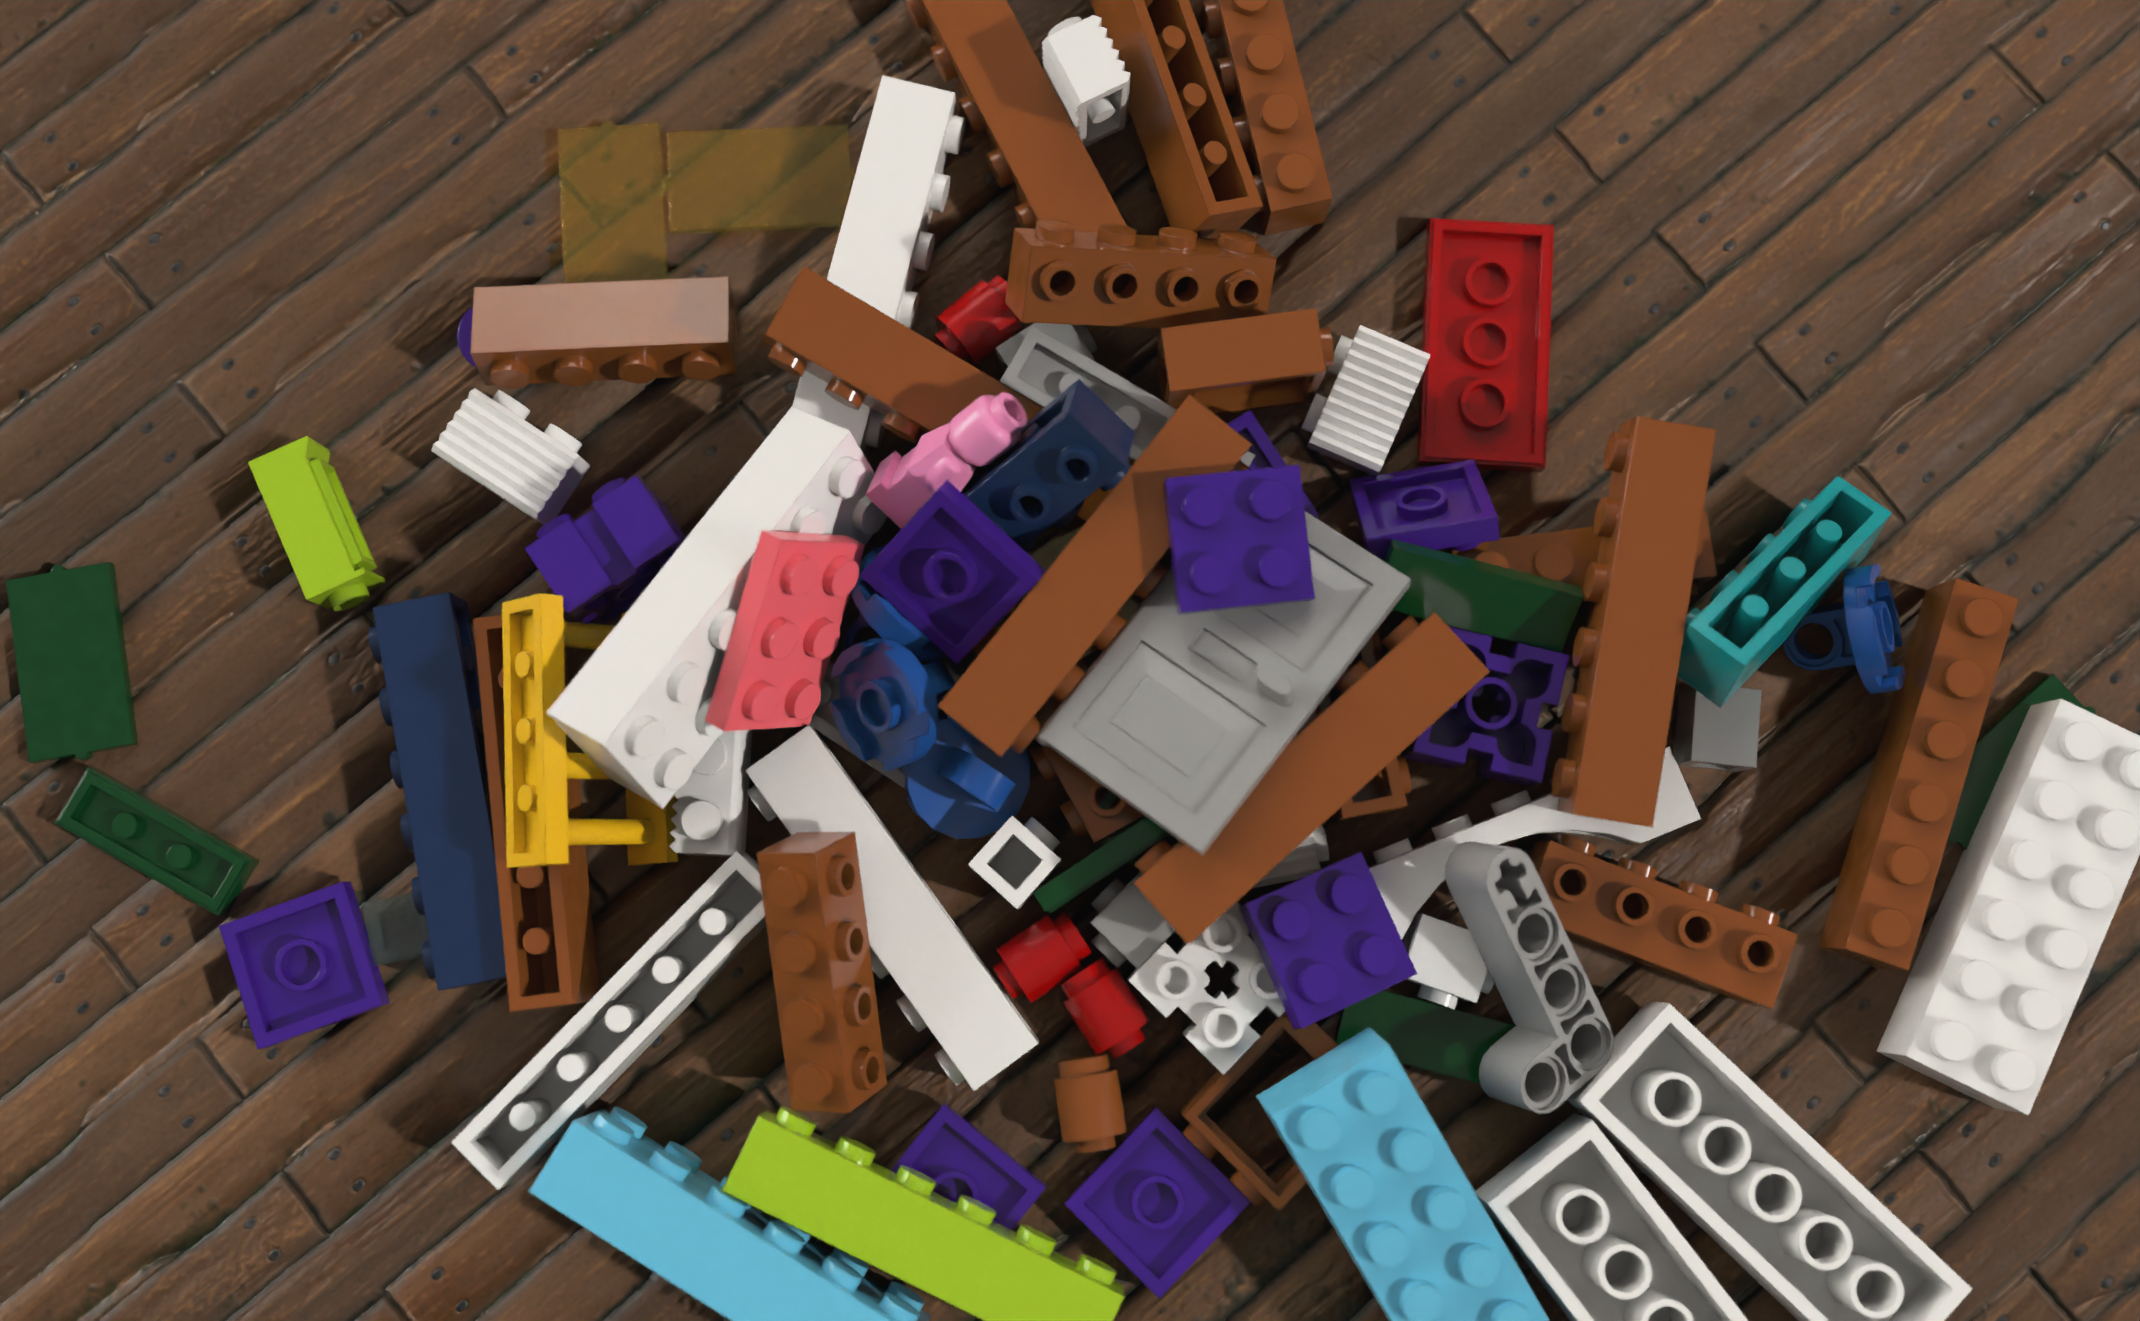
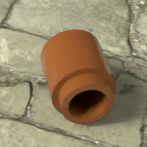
M1108 1053L1085 1055L1057 1061L1059 1077L1053 1078L1062 1142H1076L1077 1153L1097 1152L1116 1147L1115 1135L1127 1132L1118 1071L1117 1068H1110Z

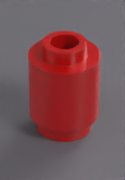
M996 275L988 283L980 280L935 317V321L940 328V331L934 335L937 344L976 367L994 352L996 347L1021 329L1020 320L1005 303L1008 282L999 275Z
M1064 911L1052 920L1047 914L996 948L1003 960L994 965L993 969L1013 999L1025 993L1029 1001L1033 1003L1081 971L1083 968L1080 963L1092 956L1093 953Z
M1103 957L1059 985L1067 997L1062 1002L1095 1055L1108 1049L1113 1059H1116L1146 1039L1141 1027L1148 1023L1150 1018L1118 968L1116 967L1111 970Z

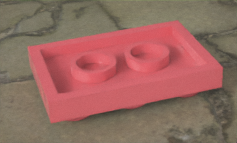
M761 531L705 719L706 722L723 731L805 727L810 725L812 716L821 700V687L831 654L839 642L840 625L848 599L859 577V564L865 548L864 543L846 535Z

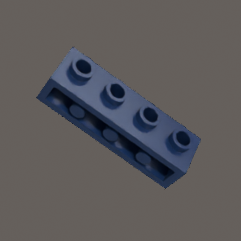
M1078 379L1021 428L1020 440L1013 448L988 466H976L973 475L961 493L1028 554L1037 543L1042 532L1053 524L1057 528L1065 526L1080 511L1084 504V499L1098 488L1103 492L1109 491L1123 479L1131 466L1128 458L1135 432Z

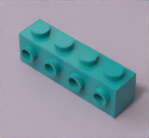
M1839 476L1813 501L1807 497L1802 499L1785 520L1782 526L1784 530L1777 537L1771 533L1766 535L1749 556L1746 562L1748 566L1740 574L1735 570L1729 572L1716 587L1709 599L1711 603L1703 611L1695 607L1687 614L1677 676L1721 708L1844 580L1846 569L1855 568L1865 558L1892 512Z

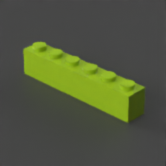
M784 1106L780 1107L778 1114L767 1110L758 1116L722 1191L984 1321H1113L1124 1299L1123 1285L1114 1281L1117 1271L1109 1265L1085 1254H1081L1078 1262H1075L1053 1251L1057 1242L1043 1232L1021 1224L1016 1233L994 1222L993 1219L996 1211L986 1204L966 1195H960L957 1203L933 1192L936 1181L927 1175L904 1165H900L897 1173L874 1163L873 1160L877 1153L873 1149L846 1136H840L836 1144L813 1132L817 1125L814 1120Z

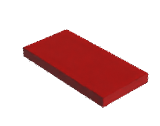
M1430 218L1427 223L1422 351L1431 356L1420 379L1417 465L1436 466L1474 459L1478 469L1542 472L1546 468L1554 225Z

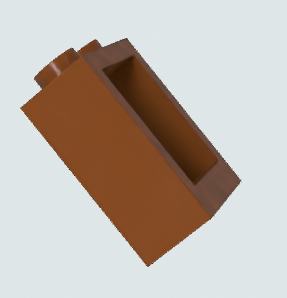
M1317 308L1161 328L1156 359L1161 400L1178 409L1190 394L1215 415L1312 403L1320 384L1326 382V367L1334 365V347L1330 328L1319 327Z
M1286 1011L1280 1017L1272 1014L1256 1030L1261 1037L1224 1075L1218 1070L1180 1110L1182 1115L1190 1122L1182 1133L1209 1160L1220 1152L1237 1169L1229 1180L1256 1207L1267 1199L1278 1211L1307 1183L1293 1158L1272 1179L1206 1113L1283 1032L1313 1061L1338 1046L1316 1023L1294 1030Z

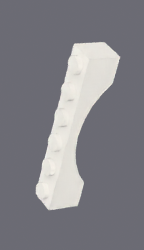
M1670 746L1665 748L1653 828L1557 811L1559 798L1553 797L1552 792L1531 800L1527 790L1492 803L1491 807L1495 816L1473 825L1468 814H1465L1431 828L1436 840L1413 849L1409 839L1406 838L1372 852L1377 864L1370 866L1369 869L1401 939L1404 937L1415 914L1439 884L1446 879L1445 866L1450 853L1456 846L1466 841L1499 845L1528 835L1559 832L1595 836L1622 845H1632L1646 842L1701 819Z

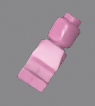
M1002 392L996 397L993 395L980 396L959 412L949 423L922 435L917 446L903 457L895 450L882 460L865 495L902 529L946 480L951 482L961 492L973 475L976 466L990 465L1017 444L1020 440L1021 428L1027 424V415L1023 406L1013 395L1007 392Z

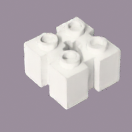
M1238 902L1233 904L1191 944L1188 945L1184 942L1174 951L1164 942L1138 969H1135L1127 977L1166 1018L1178 1006L1192 1020L1182 1034L1223 1075L1261 1037L1249 1025L1264 1008L1277 1017H1280L1285 1012L1256 944L1247 935L1250 931L1238 907L1241 906ZM1212 962H1215L1221 968L1226 962H1229L1235 970L1230 977L1234 987L1226 995L1218 990L1214 997H1212L1204 989L1210 982L1209 976L1204 971Z

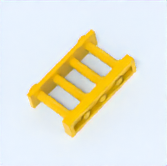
M540 593L502 602L507 868L569 864L568 845H627L628 866L678 862V853H675L669 847L676 840L670 834L677 827L671 821L676 815V811L671 807L676 803L674 795L662 809L626 788L627 819L568 818L567 779H611L585 753L567 752L566 733L547 712L567 688L565 685L564 648L597 650L616 626L565 621L563 618L562 595ZM627 612L621 613V617L623 618Z

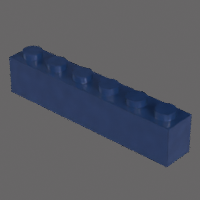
M450 592L373 607L376 626L369 629V644L375 661L378 664H382L386 688L380 690L379 702L386 724L393 726L397 750L392 751L390 754V767L396 786L399 789H404L408 813L403 814L401 817V832L408 851H414L418 877L413 878L411 887L415 908L419 915H425L429 940L423 943L422 948L425 970L430 979H436L438 991L505 979L507 977L477 656L467 601Z

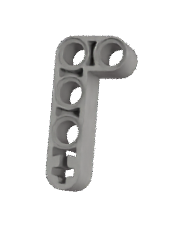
M1466 841L1456 846L1448 857L1445 866L1447 886L1516 1025L1483 1055L1479 1066L1481 1087L1489 1097L1538 1114L1549 1113L1559 1107L1607 1064L1613 1051L1614 1037L1612 1029L1529 856L1518 848Z

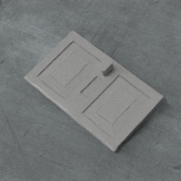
M1306 511L1305 518L1315 599L1305 602L1178 615L1173 567L1171 565L1165 575L1035 736L1039 744L1046 747L1049 746L1200 856H1203L1411 586V579Z

